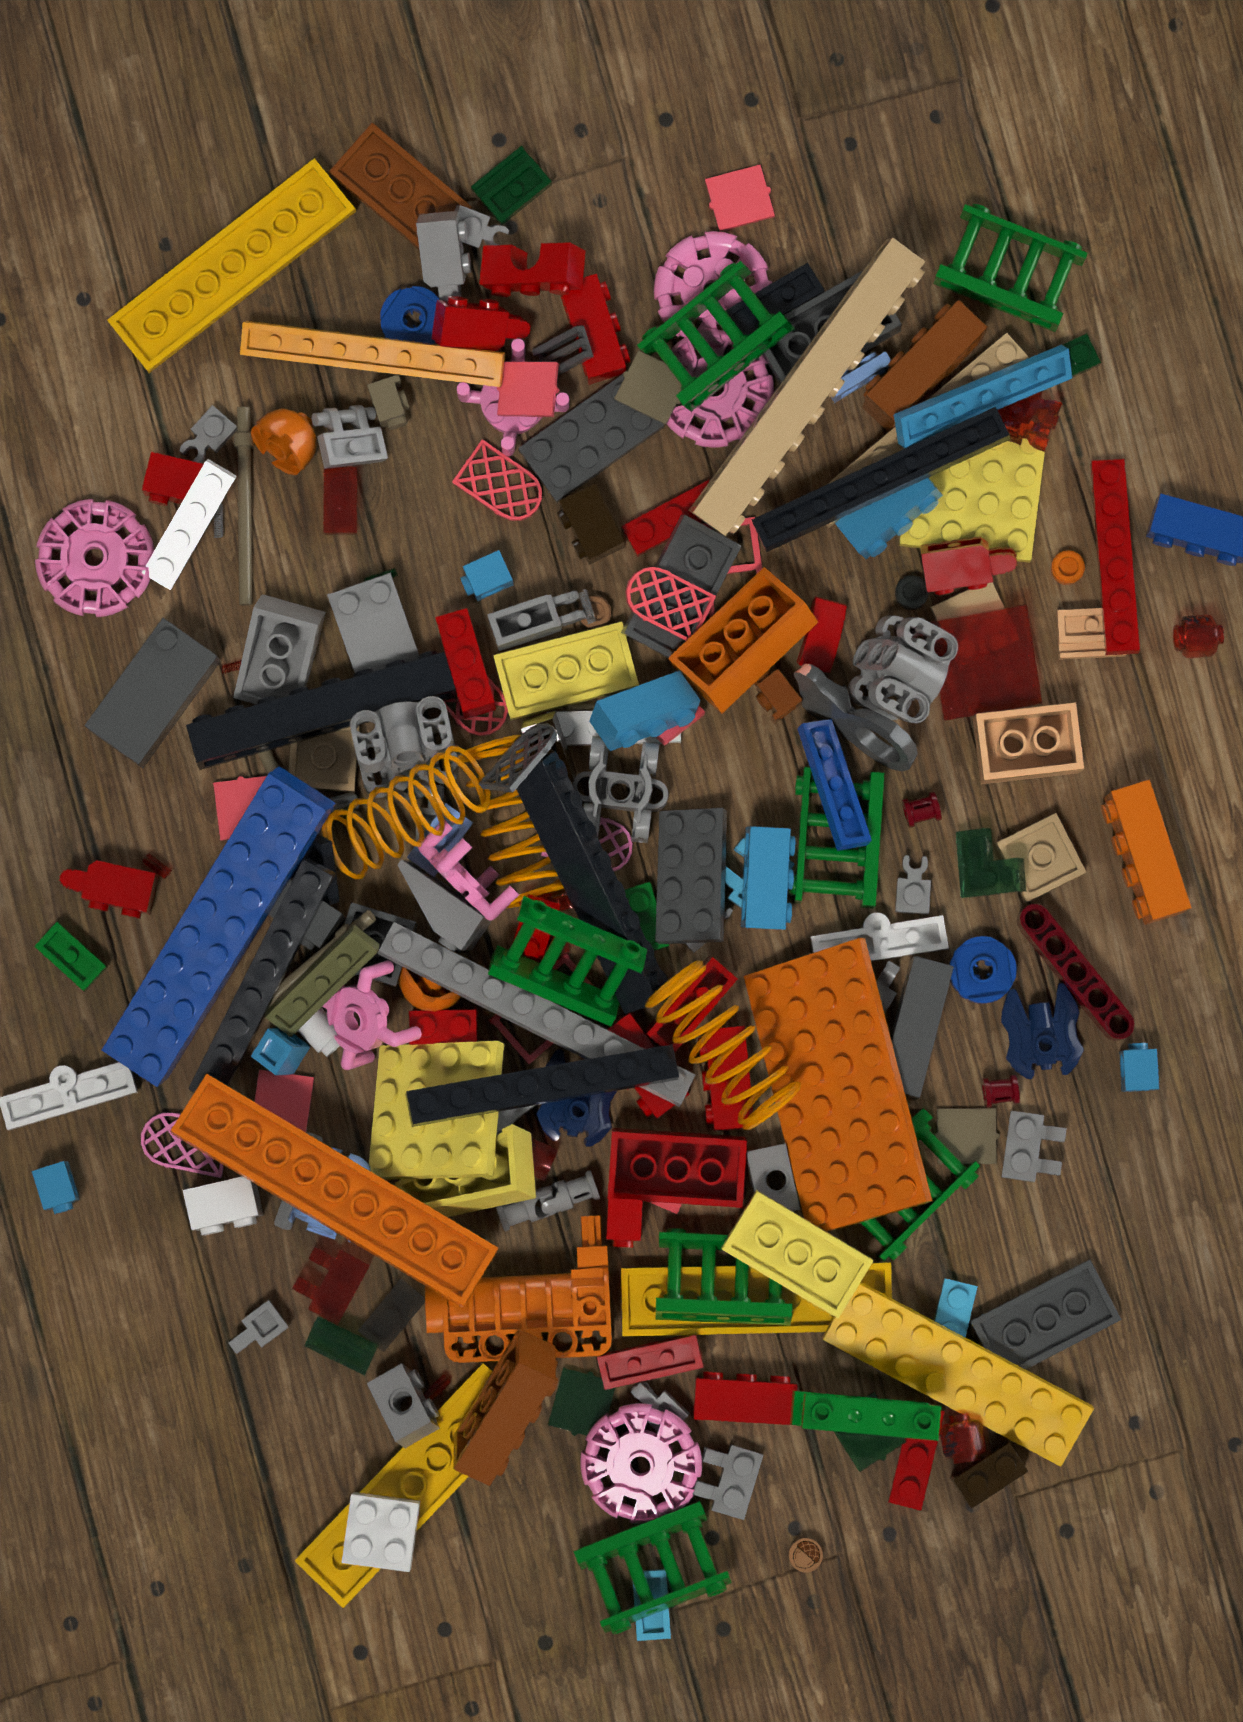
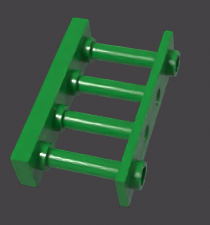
M965 204L960 218L968 221V225L952 264L947 266L940 264L933 284L1056 332L1064 314L1057 311V301L1072 264L1082 266L1088 253L1082 251V246L1075 242L1065 240L1062 243L990 214L991 211L982 205L972 204V206ZM981 227L999 233V236L983 275L977 279L967 275L964 267ZM1011 239H1014L1030 247L1014 287L1007 291L997 287L995 279ZM1044 251L1061 259L1044 301L1041 300L1037 303L1027 299L1028 295L1025 292L1040 255Z
M742 261L725 267L721 271L719 279L660 327L655 326L649 329L643 335V340L637 344L640 350L649 356L654 352L658 353L682 385L680 388L682 391L675 396L691 412L795 329L780 311L777 314H770L744 281L752 272ZM733 288L760 322L759 328L750 336L744 335L718 302ZM707 309L734 343L733 349L724 357L718 356L692 323ZM681 330L708 364L707 370L698 378L690 375L667 345V342Z
M804 767L803 775H796L795 795H801L798 850L792 890L788 889V895H794V903L801 904L802 894L806 892L855 896V899L861 900L860 908H875L885 773L871 772L869 780H863V783L853 782L857 796H862V800H868L867 813H863L872 841L867 846L858 847V849L839 851L831 847L806 846L807 826L829 827L825 814L808 813L809 793H818L815 781L810 779V767ZM805 859L857 863V866H863L862 880L856 879V883L804 879Z
M523 896L517 920L522 922L523 925L510 949L497 945L492 954L488 975L611 1027L616 1019L619 1001L614 994L628 969L639 973L643 971L647 949L634 941L625 940L553 909L539 900H532ZM535 929L554 936L540 963L522 956ZM567 942L585 949L571 976L552 969ZM598 955L616 963L602 989L583 982Z
M924 1108L920 1109L911 1118L917 1142L921 1140L957 1178L942 1191L926 1175L933 1202L920 1215L912 1208L897 1211L909 1225L896 1238L875 1218L860 1222L885 1247L878 1255L882 1261H885L888 1257L894 1261L907 1248L903 1242L960 1186L965 1190L979 1177L975 1171L980 1165L976 1161L966 1168L930 1131L932 1127L928 1122L933 1117Z
M669 1228L666 1232H659V1248H669L667 1294L663 1295V1298H656L655 1320L791 1326L792 1304L785 1303V1300L782 1299V1285L770 1278L769 1295L765 1303L751 1302V1299L748 1298L749 1265L737 1258L735 1296L731 1298V1301L717 1300V1297L714 1296L716 1250H722L721 1247L728 1235L686 1233V1230L681 1228ZM682 1249H702L701 1295L697 1299H683V1295H680Z
M793 1390L790 1425L801 1426L802 1429L939 1441L941 1406L929 1405L926 1402Z
M700 1501L573 1551L581 1570L588 1568V1571H592L609 1614V1618L600 1621L605 1633L611 1631L615 1635L625 1632L631 1628L630 1623L703 1594L707 1593L708 1597H712L727 1590L726 1585L732 1583L728 1571L717 1574L700 1530L702 1522L707 1521ZM682 1530L684 1534H688L705 1580L687 1587L669 1544L670 1535ZM649 1543L652 1546H656L673 1590L672 1593L657 1599L653 1598L637 1556L638 1548ZM618 1555L621 1559L625 1560L641 1605L624 1612L621 1610L605 1567L608 1564V1559Z

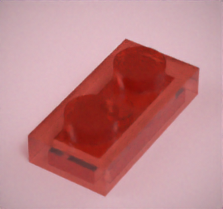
M357 467L324 469L323 533L324 535H357L358 469Z

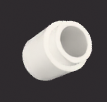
M322 1008L298 1030L302 1037L318 1053L322 1052L326 1057L331 1055L340 1046L334 1038L337 1035L333 1025L329 1026L327 1013Z

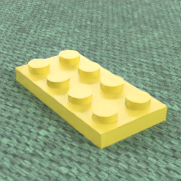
M618 622L493 655L510 721L639 686L626 635L621 633L624 628L623 623Z
M758 1190L754 1192L721 1247L723 1251L838 1319L873 1262L872 1258Z

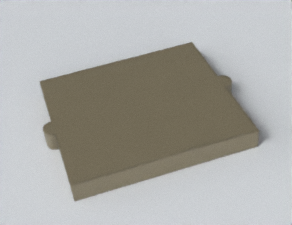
M638 350L628 372L625 371L623 373L624 380L614 400L667 425L676 405L681 404L675 395L682 391L680 389L682 385L665 363Z
M996 1108L937 1109V1133L935 1136L962 1164H971L974 1161L978 1164H997L996 1140L999 1139L1000 1135L996 1133ZM937 1157L938 1164H943L942 1161Z

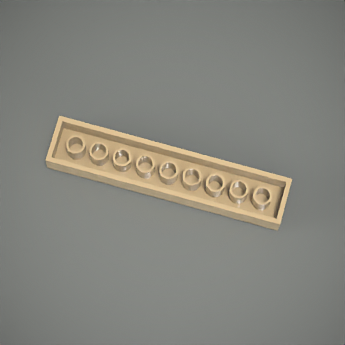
M893 237L883 242L688 511L724 536L728 532L734 534L745 520V517L741 514L748 504L754 507L763 496L765 490L761 487L767 478L775 479L785 465L781 461L787 451L794 452L805 437L801 432L807 423L814 425L824 412L825 408L821 406L827 396L829 398L834 397L845 382L841 379L842 375L847 369L849 371L851 369L854 370L865 354L861 349L866 342L873 343L885 328L881 324L882 320L886 315H894L905 300L901 297V294L906 287L908 289L910 287L914 288L925 273L921 269L925 263L923 259Z

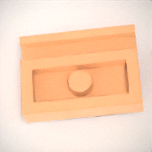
M1102 608L1056 611L1059 660L1125 657L1127 655H1105Z

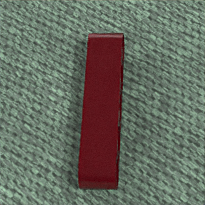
M1031 904L1025 907L1017 917L1019 930L1058 979L1066 985L1071 995L1094 1024L1110 1040L1119 1041L1130 1036L1135 1027L1132 1015L1048 910L1039 904ZM1034 911L1041 916L1042 924L1040 928L1032 929L1026 925L1025 915L1027 912ZM1049 938H1057L1063 944V950L1060 955H1052L1047 951L1046 942ZM1070 964H1078L1082 967L1084 976L1081 981L1075 982L1068 977L1067 969ZM1091 990H1099L1103 993L1105 1002L1101 1008H1095L1089 1003L1088 996ZM1113 1016H1119L1124 1019L1126 1029L1123 1034H1115L1111 1031L1109 1022Z

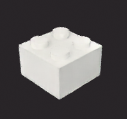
M243 1176L183 1190L191 1230H200L201 1235L223 1232V1225L234 1223V1228L257 1224L256 1217L264 1215L257 1185Z
M353 1492L350 1498L341 1563L410 1572L421 1501Z

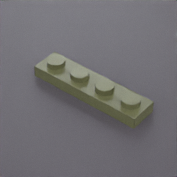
M353 925L268 1008L265 1018L289 1037H292L379 951L380 944Z

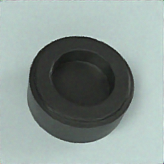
M914 575L901 579L895 589L896 601L907 610H916L922 607L929 595L926 589V582Z

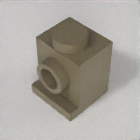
M399 374L367 385L381 429L388 427L389 430H394L408 424L404 411L410 409L405 392L404 390L397 392V389L402 388Z

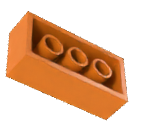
M763 567L668 659L677 671L680 670L690 686L723 714L805 636L818 621L807 604L798 595Z
M1150 779L1111 791L1103 798L1105 804L1101 805V811L1106 824L1111 823L1115 836L1111 837V842L1117 856L1122 855L1125 868H1122L1121 872L1126 887L1132 886L1136 898L1132 900V907L1136 918H1142L1144 925L1182 914L1191 909L1192 907Z

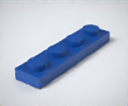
M832 719L802 723L798 728V732L837 851L867 846L872 839Z

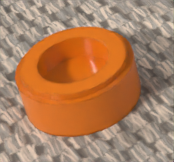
M1070 550L1057 554L1051 563L1053 578L1063 585H1072L1078 582L1085 571L1083 558L1078 553Z

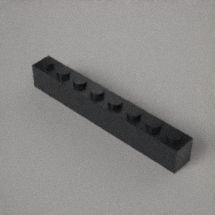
M428 651L420 654L417 660L405 663V660H396L388 663L385 669L373 672V669L361 670L356 672L353 678L343 681L340 678L329 679L321 683L322 687L311 690L308 687L297 688L289 692L290 696L276 699L275 696L265 697L258 700L257 705L244 708L243 705L233 706L224 711L225 714L212 717L210 714L198 716L192 720L193 723L186 725L199 770L340 731L350 727L352 717L362 710L376 712L382 707L393 703H418L428 696L439 697L443 701L457 698L445 652L437 654V651Z
M556 751L550 752L541 759L516 790L579 920L625 940L634 941L647 949L643 971L639 973L628 969L615 992L624 1014H628L645 1008L647 999L665 984L668 978L660 969L654 957V949L642 932L638 915L632 911L625 896L624 886L618 881L611 867L610 857L603 850L597 838L596 828L588 819L583 809L582 799L571 784L566 765L559 759ZM523 766L516 769L515 773L523 770ZM598 955L597 958L608 978L616 963Z

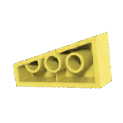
M511 1124L503 1128V1132L497 1134L493 1177L402 1179L396 1182L395 1186L446 1217L535 1199L536 1190L531 1133Z

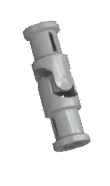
M590 1170L583 1177L568 1182L561 1180L550 1186L535 1189V1199L497 1206L496 1209L504 1231H508L510 1226L527 1220L534 1222L554 1215L559 1211L569 1210L573 1208L574 1204L590 1198L600 1199ZM538 1199L541 1201V1208L535 1205Z

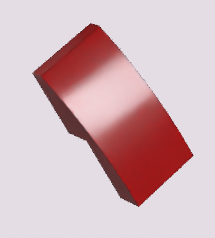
M817 596L814 597L810 610L818 623L804 637L796 661L800 666L811 664L823 672L830 673L841 638L847 609L846 604Z

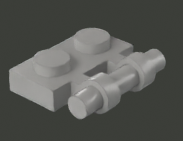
M362 405L350 406L348 410L339 411L336 408H327L321 413L312 414L313 425H324L328 430V433H322L317 436L324 469L378 463L388 459L381 427L369 428L368 420H374L376 417V411L373 407L364 408ZM342 423H350L353 425L354 430L343 431Z

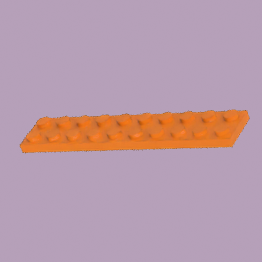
M208 1074L205 1075L170 1130L174 1136L462 1308L498 1251V1247Z

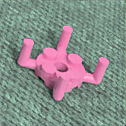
M515 339L511 344V362H524V341ZM464 382L459 383L457 386L458 399L465 403L481 404L482 412L487 421L495 429L503 433L501 448L506 456L514 454L517 434L530 430L543 418L498 416L499 391H497V387L484 385L482 391L470 390L469 385ZM559 393L556 396L554 412H566L569 409V396L566 393Z
M444 819L445 830L443 834L436 836L429 833L424 838L423 845L418 847V850L485 919L492 921L519 894L509 886L490 904L485 899L490 894L486 888L499 874L489 866L477 879H474L458 862L472 848L463 838L449 852L444 848L439 853L434 848L453 829ZM439 824L434 828L435 830L439 829Z
M389 960L362 968L358 984L347 987L344 985L322 1006L327 1009L329 1026L333 1025L337 1033L334 1036L335 1040L344 1048L341 1059V1067L344 1070H351L373 1062L375 1056L371 1050L381 1046L382 1042L392 1047H397L421 1038L422 1033L417 1026L396 1033L387 1029L388 1004L370 989L372 979L393 972L394 965ZM354 1012H356L360 1018V1026H358V1022L354 1017Z

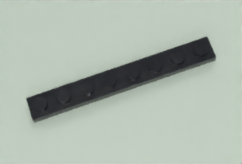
M993 407L752 519V523L766 552H769L1010 440V434L996 407Z
M308 857L303 859L188 1088L190 1091L195 1093L206 1074L229 1087L336 875L335 872Z
M673 1044L410 1090L406 1091L405 1096L411 1126L415 1127L678 1080L679 1072Z

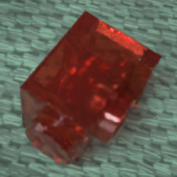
M532 1138L534 1177L545 1181L558 1150Z

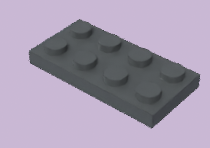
M623 374L518 448L520 454L556 503L664 428V424L614 400L624 380Z
M681 515L655 567L668 570L672 574L716 596L741 545L694 519ZM655 571L657 579L667 576L662 572ZM650 575V577H649L647 583L653 581L651 575ZM674 579L677 590L687 587V585ZM670 580L659 583L662 595L673 592ZM654 585L643 589L647 600L658 597ZM690 590L679 594L682 605L693 602ZM695 590L697 600L708 597ZM641 595L636 604L643 602ZM675 596L664 599L667 611L678 607ZM659 601L648 604L652 616L663 613ZM708 601L699 604L702 614ZM644 606L636 609L647 617ZM695 606L684 609L687 621L698 618ZM680 611L669 615L672 626L683 623ZM631 612L621 632L667 658L686 642L648 621H643L642 618ZM665 617L654 620L668 627ZM698 622L689 625L691 634H693ZM685 627L674 630L688 637Z
M724 808L659 811L655 942L658 944L724 942L727 811Z
M1088 1259L970 1320V1323L984 1348L1026 1370L1117 1323L1121 1318L1094 1265Z

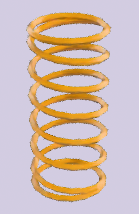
M521 735L495 739L465 751L475 760L503 755ZM503 745V746H500V747H497V748H494V749H490V750H487V751H483V750H486V749H489V748H492V747H495V746ZM524 748L516 751V753L523 752ZM462 754L458 755L457 758L463 763L469 762ZM524 757L516 760L515 764L523 761ZM510 764L501 768V772L510 768ZM509 774L501 777V781L508 778ZM471 780L467 781L465 785L469 788L475 787ZM515 790L513 793L508 792L490 800L487 810L521 804L523 802L520 797L513 798L519 795L517 790ZM525 812L510 820L482 830L480 835L486 837L514 830L534 828L532 821L521 822L529 818L528 813ZM537 834L518 844L491 854L488 860L496 861L531 853L546 852L544 846L527 847L540 840ZM548 856L533 865L497 879L495 884L502 886L558 875L555 870L533 872L551 862ZM560 879L547 886L519 894L506 909L519 907L523 896L528 897V894L547 899L565 892V889Z
M449 746L445 752L436 753L431 758L430 765L416 764L410 770L409 777L405 775L395 776L390 781L389 788L375 787L370 792L368 799H354L349 804L348 811L345 809L334 810L323 824L321 833L323 837L332 841L335 865L347 876L353 879H363L367 874L368 866L373 869H381L384 864L383 850L391 857L401 858L404 854L403 839L414 847H421L424 843L423 827L431 834L441 836L445 830L443 814L452 823L462 825L465 820L464 804L476 813L485 812L490 805V790L484 789L483 792L478 779L470 768L459 758L450 754L452 752L462 754L471 763L481 781L485 775L477 761L464 749L458 746ZM439 759H444L446 776L434 768L435 763ZM449 760H452L461 767L471 779L480 798V806L471 803L462 793L451 772ZM419 770H428L432 795L427 788L414 779V775ZM434 774L451 791L460 811L459 819L451 815L444 806L437 791ZM398 782H408V795L411 805L404 797L393 790ZM413 785L425 795L435 810L439 821L438 830L430 826L420 811ZM378 793H387L390 815L380 805L373 802L374 797ZM393 796L403 804L414 820L419 833L418 841H414L403 829L394 808ZM358 804H367V817L370 826L361 817L353 813V809ZM372 807L381 813L391 826L399 845L398 852L392 851L382 839L375 824ZM340 815H347V817L344 819ZM352 818L365 829L372 839L379 856L378 863H373L368 859L364 843L356 829L352 826ZM333 820L341 822L347 828L351 843L363 861V869L360 873H352L341 861L332 838Z
M697 960L682 969L655 991L645 1002V1007L652 1008L669 997L657 1013L656 1021L658 1023L673 1021L690 1012L675 1030L672 1041L681 1044L705 1033L692 1049L689 1062L691 1064L703 1063L721 1053L707 1071L705 1082L707 1084H716L736 1075L724 1090L721 1102L729 1105L751 1096L738 1116V1123L743 1125V1129L750 1130L771 1117L789 1102L801 1088V1083L793 1082L788 1084L762 1103L748 1118L743 1119L756 1100L787 1072L788 1066H782L752 1088L727 1099L739 1081L771 1051L772 1046L764 1047L735 1068L715 1078H711L721 1063L755 1031V1026L750 1025L721 1046L695 1058L699 1050L713 1034L739 1010V1006L734 1005L704 1026L683 1037H679L691 1020L722 991L723 985H717L685 1007L663 1017L673 1002L706 970V965H703V961ZM782 1096H784L780 1101H778L777 1103L773 1104V1103L776 1102L778 1099H780Z

